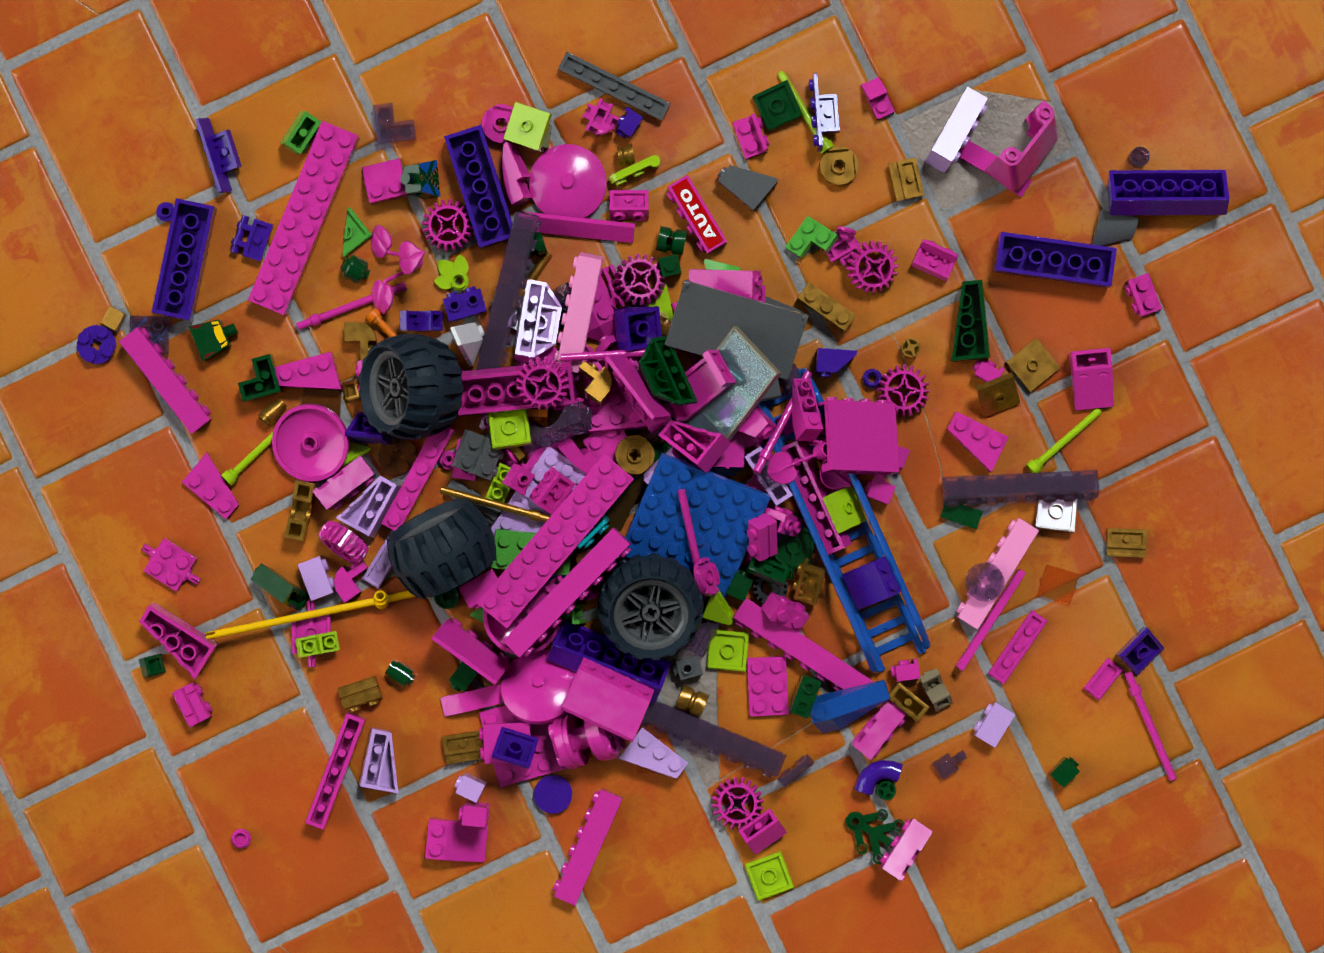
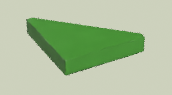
M350 207L347 209L342 253L344 258L372 236Z

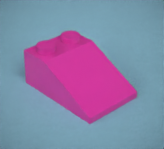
M431 817L428 825L425 858L485 862L488 823L486 827L463 826L462 820Z

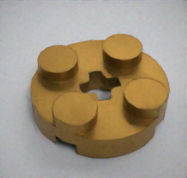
M844 146L830 148L824 153L820 161L822 176L833 185L848 184L855 178L859 169L857 156ZM838 160L841 161V164H845L841 171L834 168Z
M632 435L622 439L615 450V459L618 466L629 474L643 473L654 461V449L650 442L642 436ZM633 449H637V453H640V457H636L635 461L629 456Z

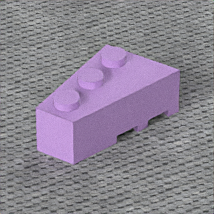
M370 727L359 785L361 787L399 794L392 733L389 730Z

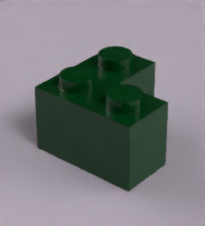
M267 354L251 359L256 378L238 383L243 402L282 393L283 390L279 386L274 368L276 365L273 355Z

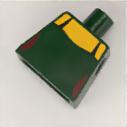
M222 320L189 326L199 354L204 362L232 346L229 337L239 334L235 323L224 327Z

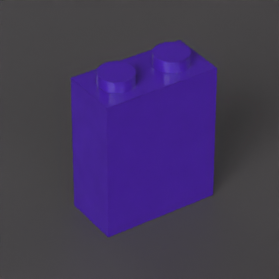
M886 556L842 574L857 610L901 592Z

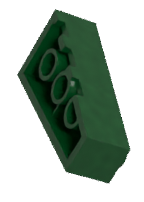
M983 280L963 281L951 361L991 358Z

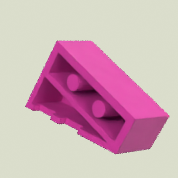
M332 352L274 367L279 386L343 390Z
M954 412L946 428L989 472H992L1009 438L958 412Z
M670 420L659 434L669 445L706 473H708L731 444L720 433L709 432L706 429L695 428Z
M359 456L334 477L329 478L325 484L314 489L312 492L326 510H331L332 508L337 510L344 504L343 500L349 496L351 499L359 493V487L363 484L366 487L375 480L373 476L376 473L363 456Z
M885 701L850 743L868 759L875 758L881 751L880 747L884 742L887 743L894 735L892 733L894 729L901 727L905 722L906 713L892 701Z

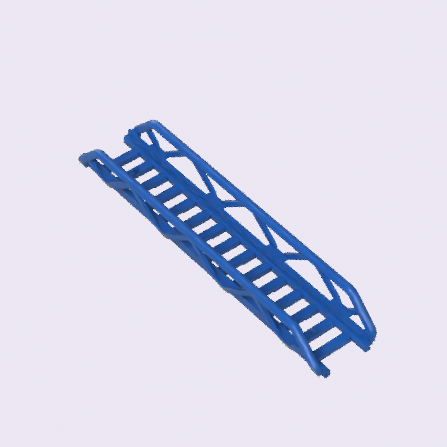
M798 368L792 371L796 379H801L807 369L802 368L799 370ZM811 376L810 379L818 405V403L823 402V398ZM792 389L781 393V398L758 403V406L775 425H777L776 419L782 416V414L773 418L769 407L791 398ZM818 406L819 412L821 413L823 420L825 422L824 406ZM794 431L787 436L785 434L780 435L773 448L774 454L782 452L781 447L786 446L785 442L796 438ZM808 445L809 448H810V451H813V449H814V447H815L816 445H813V446ZM848 474L875 535H873L867 520L860 523L861 527L849 532L848 536L850 540H853L865 534L869 545L836 559L834 553L828 555L794 479L788 485L862 648L870 670L873 673L885 670L880 654L911 640L918 654L926 652L925 650L930 648V641L857 474ZM873 552L876 559L883 557V555L886 556L906 606L900 593H898L893 598L860 612L857 610L843 579L840 566ZM897 605L900 616L869 630L867 629L863 619ZM905 623L909 633L881 646H875L872 640L873 636Z

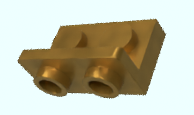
M805 558L804 563H800L796 574L800 576L799 580H795L792 591H795L794 599L816 606L826 569L808 564L809 559Z

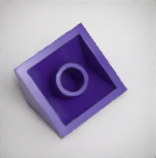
M363 412L356 414L345 431V436L355 442L391 445L392 437L384 435L372 427Z
M1142 627L1116 655L1138 676L1164 647L1148 628Z
M501 727L492 758L529 769L539 738Z

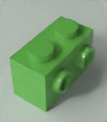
M300 111L280 144L295 154L304 153L309 146L308 142L312 136L314 137L317 134L321 121L306 111Z

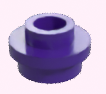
M169 202L161 203L156 210L158 218L164 222L171 221L174 205ZM165 208L169 209L168 215H163Z
M869 369L863 374V383L869 388H876L880 385L879 381L882 380V375L876 369ZM870 375H874L876 377L875 382L869 381L868 378Z

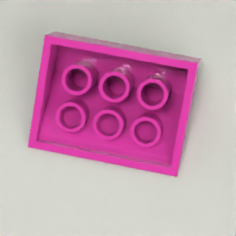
M625 355L605 357V366L611 375V379L651 433H655L671 420V409L666 403L663 405L658 398L652 396L643 374L638 373L636 370L637 365L632 358L628 359Z
M454 617L452 620L448 618L431 639L495 685L510 666V658L503 652L499 654L493 650L494 646L486 640L481 642L477 639L479 635L471 629L468 631L461 627L463 624Z
M583 657L561 709L633 742L651 701L654 689Z

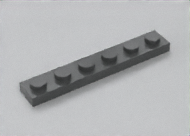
M566 52L558 70L660 121L663 120L671 104L569 52Z

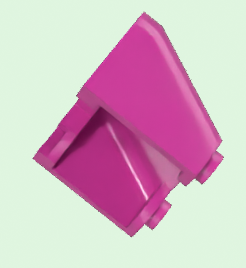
M1044 100L1024 120L1029 125L1026 134L1032 140L1021 153L1014 147H1008L985 169L1010 190L1015 191L1023 186L1058 140L1054 110Z

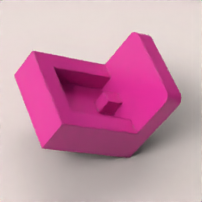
M616 333L611 336L605 335L598 341L599 346L595 349L596 352L622 350L617 348Z

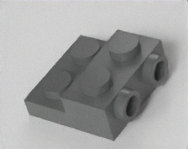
M465 429L451 466L491 481V478H494L498 472L496 465L498 460L503 458L505 449L493 450L491 438Z

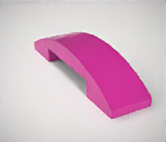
M968 140L964 148L961 147L959 153H961L959 158L995 179L985 169L997 156ZM1028 178L1018 190L1010 191L1022 197L1031 180Z
M501 683L440 697L444 716L504 703Z

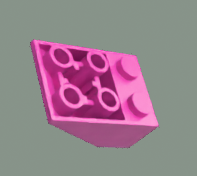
M1102 348L1070 352L1069 359L1075 410L1114 407L1111 349Z

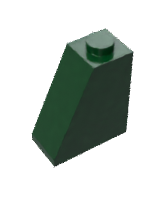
M262 563L253 572L251 580L287 606L301 611L310 598L307 592Z

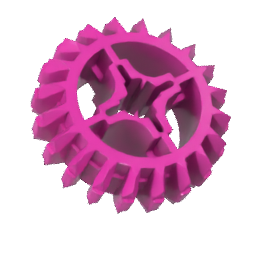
M449 199L448 205L445 204L444 200H441V207L434 203L436 210L433 211L429 207L428 211L432 214H424V217L429 220L428 222H422V225L428 226V228L422 231L423 233H430L425 239L430 240L433 238L430 243L431 246L438 243L437 250H440L442 245H444L445 252H448V246H451L452 251H456V244H458L460 249L463 248L460 243L462 240L466 244L469 243L465 237L466 235L472 237L473 234L468 232V230L474 229L472 225H469L471 220L470 218L467 219L469 216L468 211L464 213L467 208L465 205L459 209V201L452 206L453 202L451 199ZM445 210L456 212L449 218H444L439 214ZM460 216L464 220L462 233L456 229V223ZM435 218L441 224V228L436 236L433 232V221ZM441 219L447 223H450L452 221L453 224L451 225L453 226V229L456 232H454L452 229L450 230L449 228L444 230L443 227H445V225H443L444 223L441 221ZM448 233H452L457 237V239L452 241L440 240Z
M870 241L868 246L866 242H863L862 249L859 246L855 247L857 253L850 252L854 257L853 259H847L851 266H846V269L852 271L847 276L853 278L851 283L853 285L857 284V289L860 290L863 287V292L867 293L870 289L871 293H875L877 288L879 292H882V285L885 288H889L887 282H894L891 276L892 274L895 276L898 274L893 271V268H898L899 266L893 263L897 260V257L892 256L894 251L888 250V245L882 246V243L879 241L876 244L874 241ZM870 252H879L882 254L880 257H876L874 259H871L867 256V254ZM862 260L863 268L860 270L859 273V263ZM886 262L885 272L882 274L881 268ZM870 263L875 264V265L873 266L875 272L872 271V270H870V269H871ZM873 275L878 280L865 282L863 278Z
M636 254L635 260L631 255L628 256V261L623 259L621 261L622 265L616 267L620 272L614 273V276L619 278L613 281L614 284H619L615 291L622 290L619 297L622 298L626 295L625 302L628 303L632 299L633 306L636 305L637 301H639L640 306H643L644 300L648 305L651 304V299L654 301L658 299L656 294L661 295L663 293L659 288L665 287V284L660 281H664L666 277L659 275L662 274L661 269L657 270V267L660 265L659 262L655 265L652 264L654 261L653 257L647 261L646 254L643 255L642 259H640L639 254ZM632 266H643L647 270L641 272ZM626 270L630 273L629 276L631 277V283L626 286L624 280ZM650 274H653L654 277L653 290L649 287L650 284L647 280ZM645 275L642 282L633 285L636 282L635 280L637 278L643 277ZM638 288L647 294L640 295L631 291Z
M536 357V363L530 359V366L523 364L522 367L525 371L519 370L518 374L521 377H517L516 382L521 384H518L516 389L522 390L519 393L520 397L526 396L524 399L525 403L529 400L531 401L530 407H534L536 403L538 404V409H541L542 404H545V408L549 409V403L555 407L557 405L556 400L562 402V396L567 395L564 389H569V384L564 382L569 381V377L563 376L566 374V369L559 370L562 366L561 363L556 366L554 365L555 359L548 363V357H544L543 362H541L540 357ZM546 369L541 375L531 374L535 370ZM551 372L557 377L559 387L550 380ZM545 376H546V384H544L543 386H541V388H540V390H539V387H540L539 384H540V382H542V380H544V378H545ZM527 380H530L531 384L536 387L534 394L529 390ZM543 392H555L550 396L540 397Z
M903 364L902 370L896 365V372L889 368L890 376L884 373L882 377L886 381H879V384L884 385V387L877 388L878 392H883V395L878 396V399L885 398L888 403H893L888 393L899 396L900 406L895 404L896 415L898 410L901 411V417L905 416V411L911 416V409L918 413L917 405L923 408L925 404L921 400L928 401L929 399L923 396L924 393H930L929 389H924V386H928L929 382L922 383L921 381L926 376L922 375L919 378L917 375L921 370L918 369L913 373L914 366H910L909 371H907L906 364ZM901 375L899 386L888 387L890 381L895 376ZM907 375L915 379L919 388L909 386ZM903 383L905 385V389L913 390L909 391L908 393H905L906 396H904V400L902 392L894 391L898 390L899 388H902L901 385H903ZM910 394H919L917 400L912 405L906 406L907 397Z
M327 521L321 528L318 536L333 553L353 564H359L364 560L368 547L359 536L334 521Z
M733 777L734 783H730V780L727 778V786H724L721 782L719 785L722 790H714L719 795L712 796V799L716 800L717 803H712L711 807H718L717 810L713 811V814H721L717 820L721 821L724 818V826L731 822L730 828L734 829V825L737 823L738 829H741V823H745L747 826L748 820L754 822L753 816L758 817L760 815L756 810H763V807L759 806L758 803H763L764 800L761 798L757 799L762 793L761 791L754 792L758 786L754 785L751 788V780L744 784V777H741L740 783L737 782V777ZM741 787L747 791L741 795H735L729 789ZM726 794L730 799V805L723 811L721 800L723 795ZM750 795L753 796L754 800L751 812L744 805ZM733 798L742 799V808L733 807ZM734 811H740L745 817L735 819L728 815Z

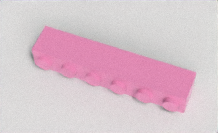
M580 252L579 256L574 258L573 268L576 271L575 276L571 275L569 287H572L571 295L567 294L565 306H568V311L563 313L561 324L564 325V330L559 333L557 343L561 345L560 350L555 352V362H561V354L583 353L585 350L603 262L602 256ZM582 360L572 361L573 372L579 373V366L582 364Z
M1020 518L1010 522L1007 530H1009L1006 537L1002 536L996 545L999 547L995 554L992 552L987 559V568L985 570L981 569L976 577L978 579L975 587L971 586L966 593L968 596L965 603L961 602L956 609L958 613L956 617L975 629H978L1039 531Z

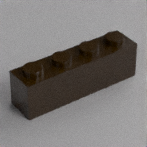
M644 472L641 474H629L634 478V481L605 513L610 521L607 523L609 527L602 533L603 536H606L612 528H616L619 532L621 531L646 483L644 481Z

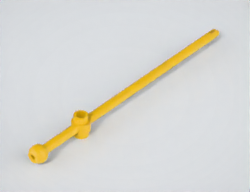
M380 590L370 599L206 632L205 638L214 639L374 605L378 609L383 610L388 606L389 602L415 596L409 591L387 595L384 591Z

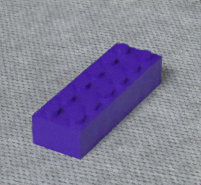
M478 125L444 136L479 248H487L517 237L482 126Z
M1109 170L1107 193L1110 215H1227L1230 199L1226 170Z
M176 198L152 313L193 322L215 221L216 207Z
M1000 232L994 272L1110 288L1112 286L1117 248Z
M566 619L562 621L547 660L573 671H577L583 657L654 689L650 701L654 704L672 663L662 658L656 661H652V658H643V660L633 658L632 654L628 652L623 653L617 649L607 636L581 625L572 624L571 621Z

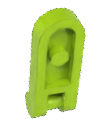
M656 155L650 156L612 174L608 178L611 184H616V186L622 185L627 182L626 178L630 176L636 178L643 175L645 169L650 167L653 169L660 166V158Z

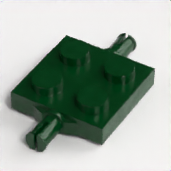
M802 526L797 537L781 534L780 540H777V555L790 568L786 578L789 579L790 575V579H794L795 568H798L800 563L803 564L805 558L809 559L808 564L811 565L814 541L808 528Z

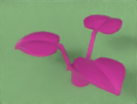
M375 225L371 237L373 253L379 258H384L386 253L399 256V265L402 269L401 272L386 278L383 282L376 280L373 285L372 299L374 305L381 314L386 315L394 299L393 290L387 283L403 274H412L416 269H420L423 265L422 258L425 251L419 249L410 241H404L400 245L398 253L392 252L389 249L392 246L389 232L381 225Z
M821 414L820 417L823 425V431L818 435L816 439L821 438L826 431L825 422ZM816 439L811 441L818 444L814 447L813 454L794 462L785 452L773 454L768 464L769 477L776 483L787 484L792 482L797 476L794 465L814 457L818 460H823L822 465L828 463L826 442ZM821 468L820 478L827 488L838 489L851 486L848 474L822 473Z

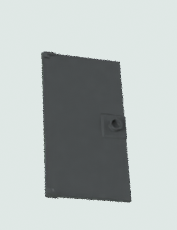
M684 280L665 345L702 355L707 350H716L735 325L781 372L779 377L788 380L808 315ZM737 338L722 356L726 363L770 374Z

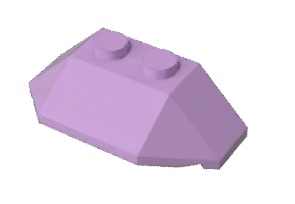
M527 280L516 335L515 355L535 358L556 344L562 306L546 282Z

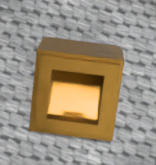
M109 306L101 323L118 332L127 315Z
M359 378L341 383L346 401L359 399Z

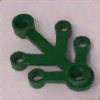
M879 809L877 812L862 815L857 811L849 813L846 817V825L850 830L854 831L857 852L865 854L868 850V846L863 841L861 831L863 830L869 834L874 863L882 864L880 861H875L876 855L883 856L878 840L893 848L891 846L893 839L883 833L892 830L902 831L901 828L895 827V823L899 821L903 826L904 822L901 819H896L891 823L871 827L867 822L877 819L885 821L888 818V813L885 809ZM879 812H885L886 816L879 818ZM853 818L859 819V823L857 825L852 824ZM859 845H865L863 852L858 850Z

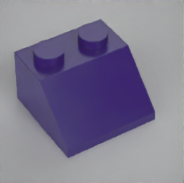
M658 306L629 307L614 310L618 349L625 351L643 349L647 347L651 338L662 337Z
M818 348L816 350L815 373H819V377L830 378L832 374H835L857 355V350Z

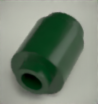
M393 660L385 672L389 675L388 678L403 687L406 684L410 686L415 678V675H413L414 670L400 661L396 662Z

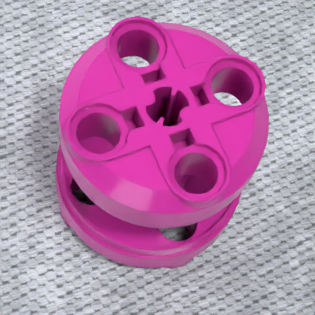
M570 713L555 720L548 727L557 762L561 768L566 767L573 770L587 765L590 756L588 748H591L595 757L600 761L616 759L621 750L625 748L624 738L585 720L584 725L581 726V719Z

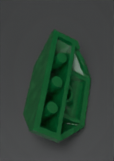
M667 336L651 338L638 365L652 396L678 406L697 403V398L674 347L665 345Z

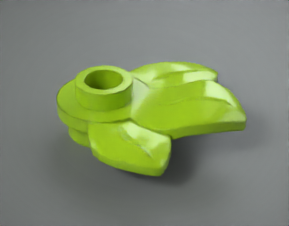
M459 254L454 263L448 260L438 261V269L441 275L434 280L437 286L445 290L453 288L456 291H462L467 288L469 284L467 276L469 266L462 255ZM457 278L463 279V283L461 285L456 284Z

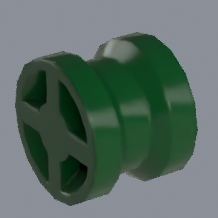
M882 780L878 783L876 792L881 799L891 800L896 795V787L891 781Z

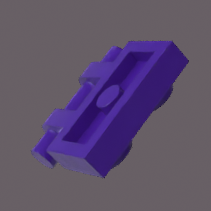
M242 215L240 222L236 226L238 229L235 238H232L231 241L232 247L230 252L238 254L239 248L242 247L244 248L243 256L262 262L274 225L254 219L251 226L248 225L250 217ZM245 230L250 232L247 242L242 241Z

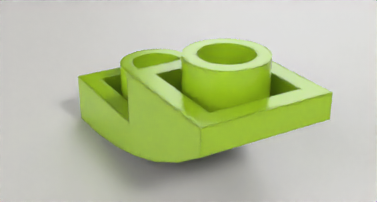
M499 464L498 472L493 478L485 498L505 502L510 487L502 482L511 467Z
M336 631L295 639L298 658L340 650Z

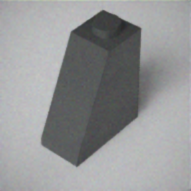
M731 165L728 168L724 167L717 175L719 177L718 183L751 211L757 208L778 182V179Z

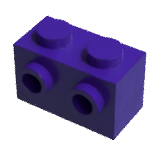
M476 286L466 288L465 293L462 294L457 292L446 294L447 298L443 299L450 323L487 312L482 291L480 288L476 289Z

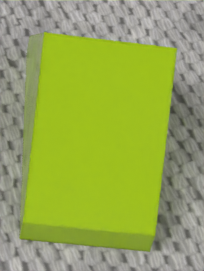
M718 591L716 595L708 596L704 605L703 618L731 625L733 611L721 592Z

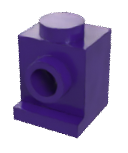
M626 107L625 113L627 115L620 117L617 122L619 127L615 133L623 139L626 137L631 139L642 123L643 117Z

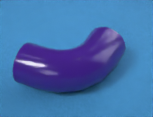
M879 760L870 763L860 773L854 790L873 795L878 781L888 779L898 782L903 764L890 760Z

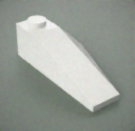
M474 322L451 327L450 329L468 366L470 368L474 367L482 348L481 346L484 343L483 336H486L482 326H477V323Z

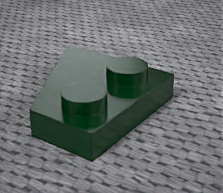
M777 554L763 561H758L752 556L746 572L782 587L790 568L784 561L779 559Z

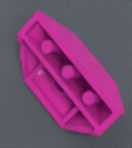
M598 281L587 337L599 341L605 335L611 336L616 333L614 310L600 281ZM570 287L569 292H568V294H570V295H571L572 287Z

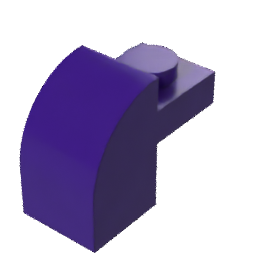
M431 310L400 311V330L410 332L443 331V312Z

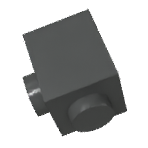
M698 655L676 660V665L673 666L675 676H680V680L703 674Z

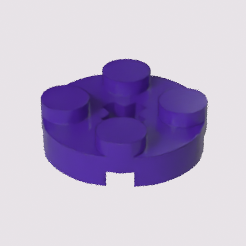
M99 325L89 326L78 335L77 350L80 356L87 362L103 364L109 361L116 351V338L105 327ZM95 339L98 342H102L99 350H96L95 347L92 348Z

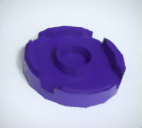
M559 775L543 777L534 788L536 804L547 813L555 814L562 812L569 806L572 800L571 785L565 778Z

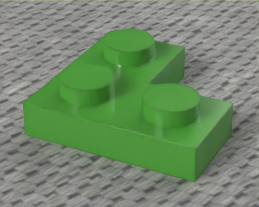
M807 215L786 245V248L802 259L813 243L829 252L839 236Z

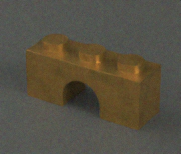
M809 282L797 298L802 304L822 315L828 322L843 332L846 331L856 317L850 310Z
M300 480L295 481L292 496L293 504L290 517L287 520L284 537L306 541L315 494L312 491L317 488V484Z

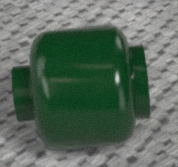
M351 255L349 258L345 257L340 267L343 278L356 284L360 283L362 279L366 280L370 273V270L367 269L368 262L355 255Z

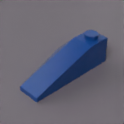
M881 680L817 695L810 713L813 724L822 733L842 729L890 699L886 682Z

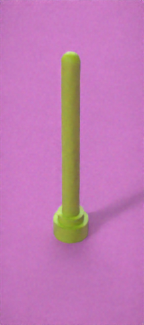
M780 71L778 73V77L780 78L781 82L786 80L789 81L791 88L794 92V95L804 115L803 118L805 119L812 133L816 135V128H812L811 114L807 110L806 106L804 105L797 91L793 87L786 73L784 71ZM822 134L823 148L820 153L824 154L834 145L831 140H828Z
M1096 408L1038 459H1031L1026 463L1031 473L1035 476L1042 471L1043 464L1100 416L1101 410Z
M273 432L233 470H226L222 474V477L231 486L237 482L238 475L272 443Z

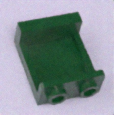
M801 673L788 710L791 713L809 718L821 686V681Z

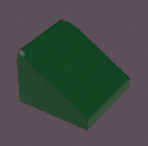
M161 653L139 659L143 677L166 672Z

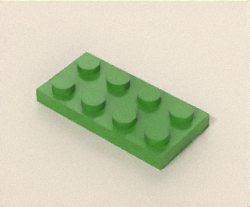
M495 528L494 539L497 555L491 567L506 569L536 532ZM571 555L554 574L568 575Z

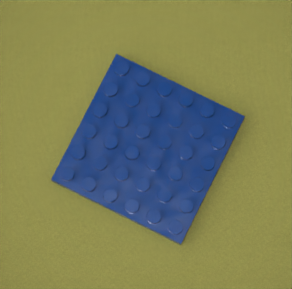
M661 453L625 538L631 543L629 547L631 551L624 559L630 560V557L638 554L640 556H649L650 553H659L661 557L667 558V556L678 560L682 566H686L694 575V565L677 492L680 489H685L700 558L708 557L709 561L716 565L720 576V584H717V588H719L723 597H726L729 585L738 571L749 546V538L747 536V530H749L748 521L758 518V516L764 513L770 500V495L710 471L706 473L698 466Z

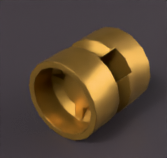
M684 685L675 708L684 712L689 710L691 715L700 718L709 695L701 691L695 693L694 688Z

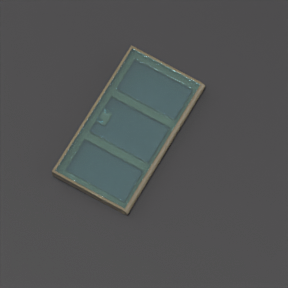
M735 325L716 350H719L737 383L690 420L679 421L695 428L720 433L729 441L781 374L740 328Z

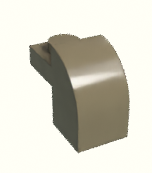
M937 668L929 670L919 677V681L936 712L953 703Z

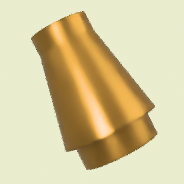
M278 399L260 410L261 413L258 414V417L265 425H273L287 406L281 399Z

